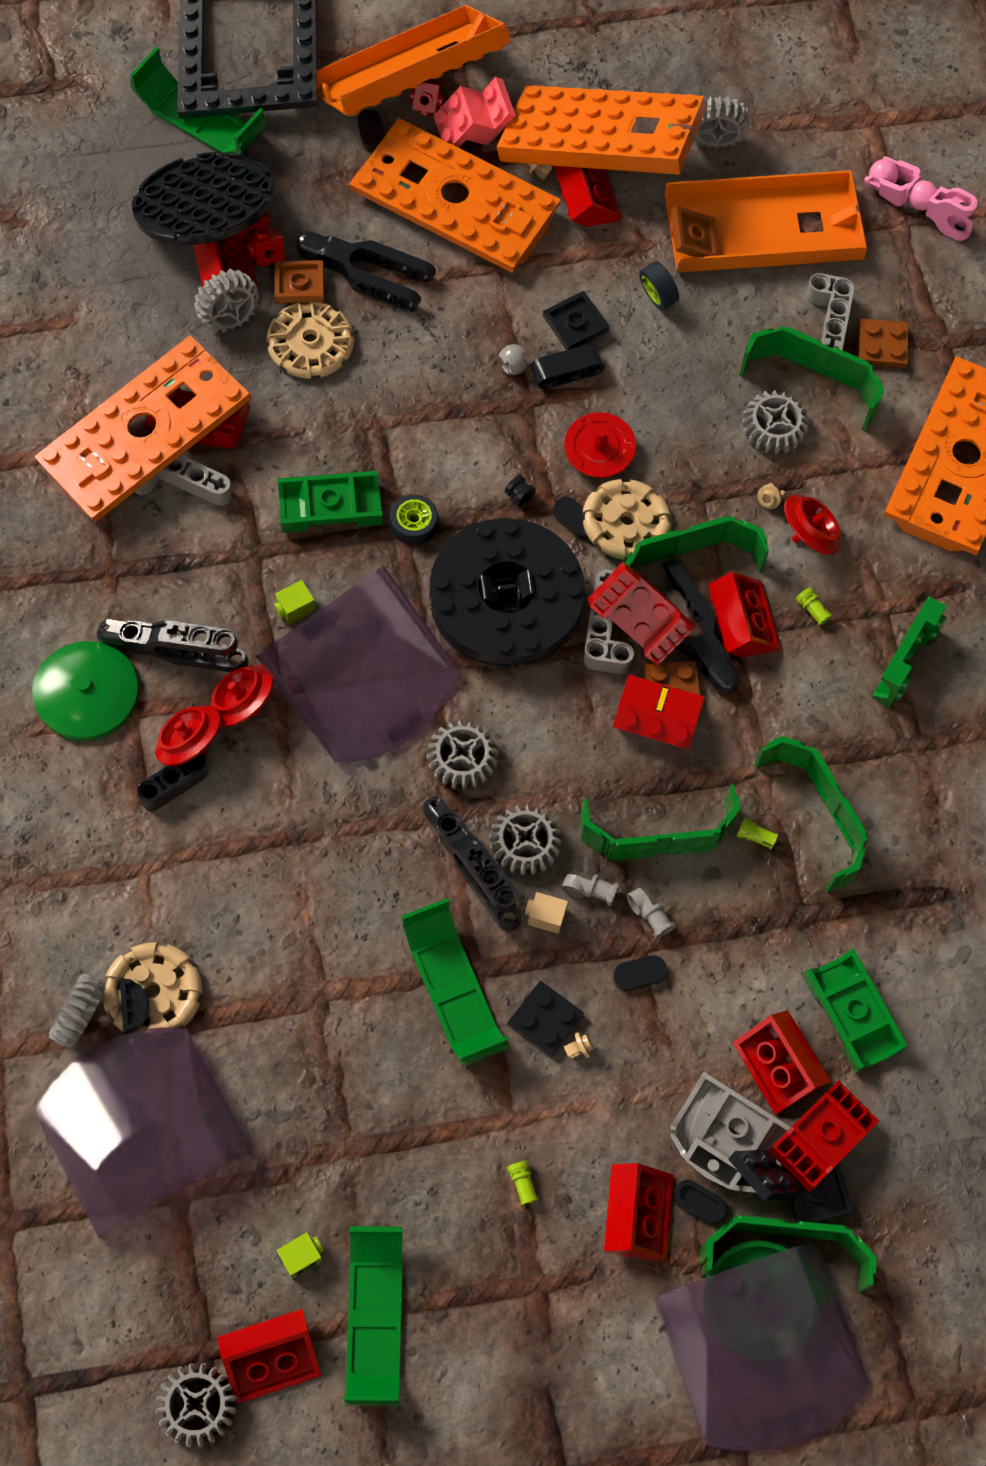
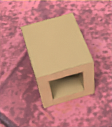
M536 892L534 900L529 899L525 915L529 916L528 925L559 934L568 901Z

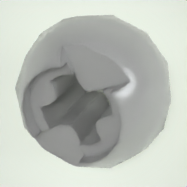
M507 345L498 356L501 357L504 363L502 368L509 375L521 374L529 364L524 358L525 351L520 345Z

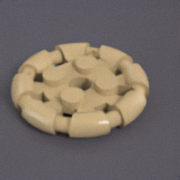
M323 302L295 303L280 311L279 317L273 319L270 323L266 336V341L269 343L267 349L273 362L279 368H285L287 373L292 376L311 379V376L317 375L324 377L339 370L342 367L341 363L344 360L347 361L351 356L354 346V337L351 335L353 329L347 317L341 311H335L333 306ZM311 313L312 317L302 318V314ZM339 333L342 336L334 337V334ZM307 335H314L317 337L312 342L304 340V337ZM280 340H286V343L279 342ZM332 350L337 353L335 356L330 354ZM291 355L295 357L293 362L289 360ZM319 362V365L309 366V364H316Z
M621 479L603 483L598 486V491L592 492L588 496L583 507L582 514L585 516L583 526L588 538L593 544L596 543L601 547L600 551L617 559L624 560V558H628L631 551L634 553L635 544L646 537L650 538L671 532L672 524L669 522L671 512L668 504L661 495L657 496L653 492L652 487L639 481L630 480V482H622ZM621 492H629V494L621 495ZM604 498L609 502L607 505L602 501ZM646 499L651 503L648 507L643 503ZM629 517L633 524L626 525L621 522L620 518ZM595 518H602V522L597 521ZM659 520V524H652V521ZM624 542L632 543V548H626Z
M157 942L136 945L130 948L131 951L126 955L118 956L109 967L105 975L107 979L106 989L102 995L104 1009L107 1015H111L114 1019L113 1024L123 1032L122 1011L120 1009L122 1008L120 990L116 989L118 982H120L119 978L131 979L140 984L145 990L151 985L159 986V995L155 998H149L151 1004L147 1018L151 1020L149 1026L142 1025L139 1029L127 1035L135 1038L143 1036L147 1037V1040L162 1039L175 1034L173 1031L181 1026L185 1027L194 1017L200 1005L198 998L202 994V979L198 968L193 967L191 964V958L179 948L169 944L167 947L160 946ZM156 956L165 957L163 965L155 963ZM138 960L141 965L136 966L132 971L129 965ZM182 969L184 975L178 979L175 972ZM181 992L188 993L187 1000H180ZM172 1010L176 1017L167 1022L163 1016Z

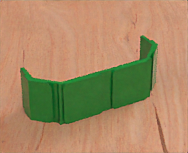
M158 47L130 74L131 89L148 106L152 113L177 129L193 136L197 141L221 155H228L229 152L241 154L267 125L262 108L247 123L232 114L179 119L177 113L178 82L162 63Z
M780 326L775 330L769 328L752 333L746 345L739 374L740 377H743L751 361L777 354L859 390L868 408L862 431H865L868 424L872 423L885 390L878 375H874L873 366L869 362L838 348L828 347L822 344L821 341L787 326Z
M725 516L693 525L689 529L680 532L675 530L643 539L635 544L634 553L631 551L625 563L635 571L638 566L727 542L751 553L758 571L762 572L769 549L767 547V538L762 528L744 520L738 521L735 519V516Z
M784 736L770 741L767 746L760 749L754 764L755 769L778 760L803 768L853 852L850 866L833 874L825 891L828 893L836 888L840 890L850 885L861 867L866 849H863L868 841L866 830L847 798H843L836 779L818 750H815L813 746L807 747L800 741Z
M734 784L730 785L724 799L726 817L716 829L621 839L612 838L590 821L588 799H583L579 822L581 841L596 852L605 854L606 859H611L612 861L648 858L667 853V855L708 852L715 849L718 840L721 842L734 826L740 811L739 797L735 794Z
M446 898L402 915L401 923L410 951L446 1038L461 1067H464L508 1049L509 1039L507 1036H502L495 1024L458 937L449 909L450 901Z
M739 1215L735 1218L733 1217L727 1225H723L700 1248L701 1277H706L712 1270L713 1246L730 1231L838 1241L860 1266L859 1292L863 1293L873 1286V1277L876 1275V1255L861 1238L855 1237L852 1234V1229L842 1225L797 1222L794 1224L786 1223V1220Z
M350 1226L347 1371L344 1405L399 1406L403 1227Z

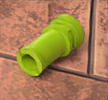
M808 587L795 600L798 604L802 605L803 609L808 610L820 626L832 617V614L818 600L819 597L813 588Z
M744 817L736 837L745 838L747 841L752 840L772 849L778 834L756 825L757 823H753L750 819Z
M525 1160L508 1166L507 1170L510 1173L511 1180L515 1182L521 1205L539 1200L530 1175L532 1173L529 1161Z

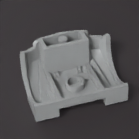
M704 1071L671 1123V1138L683 1158L707 1179L735 1191L757 1193L728 1160L734 1151H768L792 1126Z

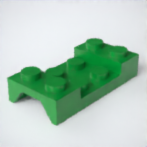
M378 471L277 478L282 533L307 531V526L357 522L358 527L383 525Z
M928 596L882 675L881 682L871 698L889 708L894 699L898 702L900 701L912 679L908 676L912 666L908 665L909 661L914 656L919 645L925 647L929 639L935 640L947 618L943 615L947 607L946 605Z
M855 949L849 950L838 959L819 968H811L805 971L802 977L815 1001L819 1000L844 1046L842 1051L855 1074L906 1049L908 1045Z

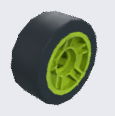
M654 261L640 270L639 277L642 286L657 308L664 310L679 301V291L676 283L662 263Z
M410 494L401 497L394 503L391 509L390 524L394 536L399 541L408 545H419L429 541L435 535L438 527V511L435 504L429 498L422 495ZM410 519L417 520V522H411Z

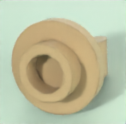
M528 164L530 167L528 172L532 174L535 171L541 180H544L553 169L551 165Z
M773 483L761 487L757 495L760 504L767 509L777 508L785 493L783 490L779 491L777 487L773 486Z
M580 1032L575 1033L577 1041L564 1046L568 1057L572 1059L581 1054H584L588 1059L592 1057L591 1050L594 1049L587 1034L583 1036Z

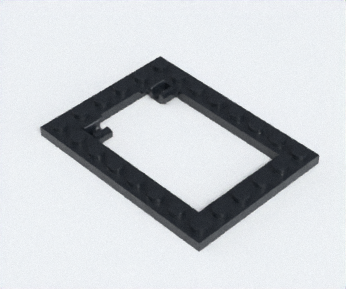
M180 0L177 103L179 119L257 112L260 108L263 111L318 107L317 0H293V66L277 67V83H270V86L231 90H224V87L219 88L217 73L203 74L204 0Z

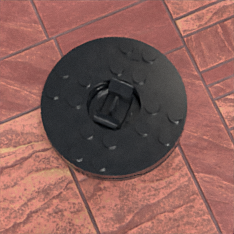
M500 518L486 520L469 526L449 540L434 562L430 576L429 599L436 627L443 638L456 651L477 663L487 666L511 668L514 665L516 668L517 665L521 667L522 664L528 666L538 663L556 653L567 643L575 632L581 618L585 584L578 559L559 536L533 522Z

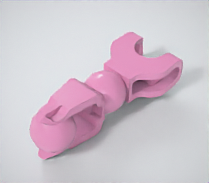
M884 156L883 159L876 161L872 165L869 176L864 178V182L866 185L878 190L880 196L895 206H902L904 203L910 202V205L916 210H927L926 216L935 222L937 228L944 235L954 240L963 241L970 237L973 225L972 221L967 217L971 216L977 208L978 202L974 195L961 188L950 190L940 187L937 190V187L932 182L920 181L921 176L918 167L901 160L895 161ZM900 178L907 184L899 186L895 183ZM966 203V204H968V205H970V206L964 207V206H962L961 204ZM955 225H957V226H959V227H961V228H964L965 230H964V231L957 230V229L955 228Z

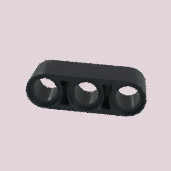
M587 344L537 358L531 363L530 368L538 388L544 390L596 376L604 370L605 366L595 344Z
M200 753L186 763L176 766H165L142 781L137 788V794L142 807L149 811H155L203 781L209 773L205 755ZM193 763L202 764V766L196 770L189 768ZM172 777L180 778L175 784L167 783ZM148 792H157L154 798H144Z

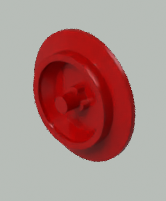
M595 412L586 414L572 423L565 435L564 450L568 461L576 470L590 477L606 478L621 473L630 465L636 452V439L630 426L621 418L609 413Z
M801 495L789 496L784 503V511L791 528L796 533L792 536L793 542L798 544L803 541L808 547L823 555L830 556L837 553L841 546L840 528L832 512L815 498Z
M263 665L240 667L227 674L218 683L213 692L210 706L220 713L221 727L235 726L260 713V708L269 698L274 684L273 674L267 667Z
M211 706L189 707L176 713L165 723L159 733L155 747L157 760L166 766H176L192 760L200 753L205 755L207 753L206 748L214 740L220 729V713Z

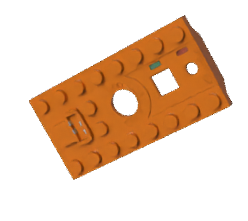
M400 118L396 120L384 139L349 183V190L511 273L515 271L519 264L525 263L548 230L554 213L561 203V199ZM385 156H391L394 161L386 164L383 162ZM410 162L428 170L419 184L401 176ZM459 183L467 188L469 195L463 202L450 203L442 197V189L447 184Z
M189 335L34 457L73 503L96 523L249 402L252 397L236 379ZM206 372L213 374L209 381L201 379L202 375ZM185 384L196 397L179 409L168 396ZM150 415L156 419V427L150 435L138 438L129 433L130 423L138 416Z
M956 356L883 516L895 521L903 532L948 551H967L974 555H977L986 536V368ZM962 441L973 443L980 450L981 456L979 461L969 465L960 463L953 456V446ZM941 481L962 488L956 505L935 497ZM939 514L942 516L943 522L936 524L931 520V516Z

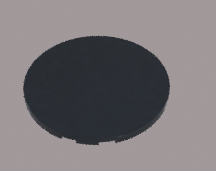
M216 152L197 154V158L186 161L180 158L170 162L149 175L138 187L139 192L133 197L132 211L139 229L157 241L174 245L206 244L234 236L259 221L272 205L275 196V186L267 167L252 157L229 152L228 155H217Z

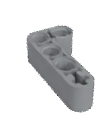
M817 273L812 275L805 293L806 299L811 304L827 307L820 339L822 344L842 350L854 294V284L846 278Z
M182 455L135 491L139 495L149 494L159 479L218 506H224L232 499L230 480L227 476ZM174 468H180L178 471H171ZM196 478H202L201 481H193Z
M602 570L597 574L594 591L612 574V570ZM591 608L583 656L585 666L592 670L616 674L628 672L633 661V648L627 643L610 640L613 621L609 617L603 619ZM600 628L604 630L605 633L598 634L594 631V629ZM596 651L599 652L601 656L594 657L590 653ZM622 655L626 657L627 660L620 661L616 659V656Z

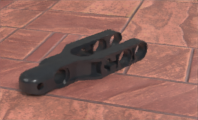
M313 231L301 232L296 238L297 251L303 258L311 261L323 260V267L341 273L353 290L406 311L414 312L420 304L421 296L416 291L351 265L350 260H364L392 271L393 269L406 274L410 279L416 278L424 282L432 281L436 274V268L431 263L373 240L350 243L334 236L325 237Z
M673 558L662 564L673 584L672 588L674 591L677 590L686 602V608L703 631L701 635L696 637L687 636L675 649L689 654L696 661V665L706 676L715 691L721 694L734 693L740 685V676L730 662L728 653L714 634L715 613L680 563Z
M108 619L99 624L96 632L98 640L104 644L128 648L133 653L152 655L177 665L232 672L249 664L246 653L238 648L236 636L231 630L170 620L147 623ZM106 625L110 626L108 630H105L103 628ZM199 634H207L204 642L194 640ZM222 638H232L230 645H219ZM188 651H192V652H193V653H187L186 657L183 655V652H188ZM207 654L218 655L213 661L205 660ZM241 655L242 660L239 664H229L231 657Z
M437 796L427 799L423 803V813L437 832L441 843L453 858L463 878L502 930H516L521 924V913L517 907L518 893L480 840L469 832L461 819L451 812L443 799ZM447 828H454L451 831H445ZM510 912L517 916L511 923H506L501 919L503 914Z

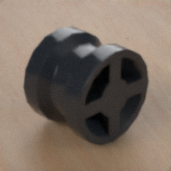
M518 475L509 482L504 493L509 497H513L515 503L521 507L534 496L536 488L533 485H528L522 475Z

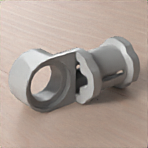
M567 874L561 888L570 896L576 898H583L584 896L590 898L593 896L607 902V905L611 906L620 884H611L601 880L596 874H594L591 881L574 874Z
M637 888L627 894V900L631 909L636 915H641L644 920L647 919L655 932L653 935L656 939L667 935L676 927L675 923L670 922L663 911V904L657 903L653 905L641 888Z

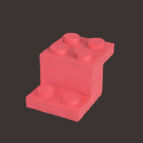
M495 77L482 92L460 86L433 115L441 139L458 148L466 140L488 146L516 116L504 81L498 77Z

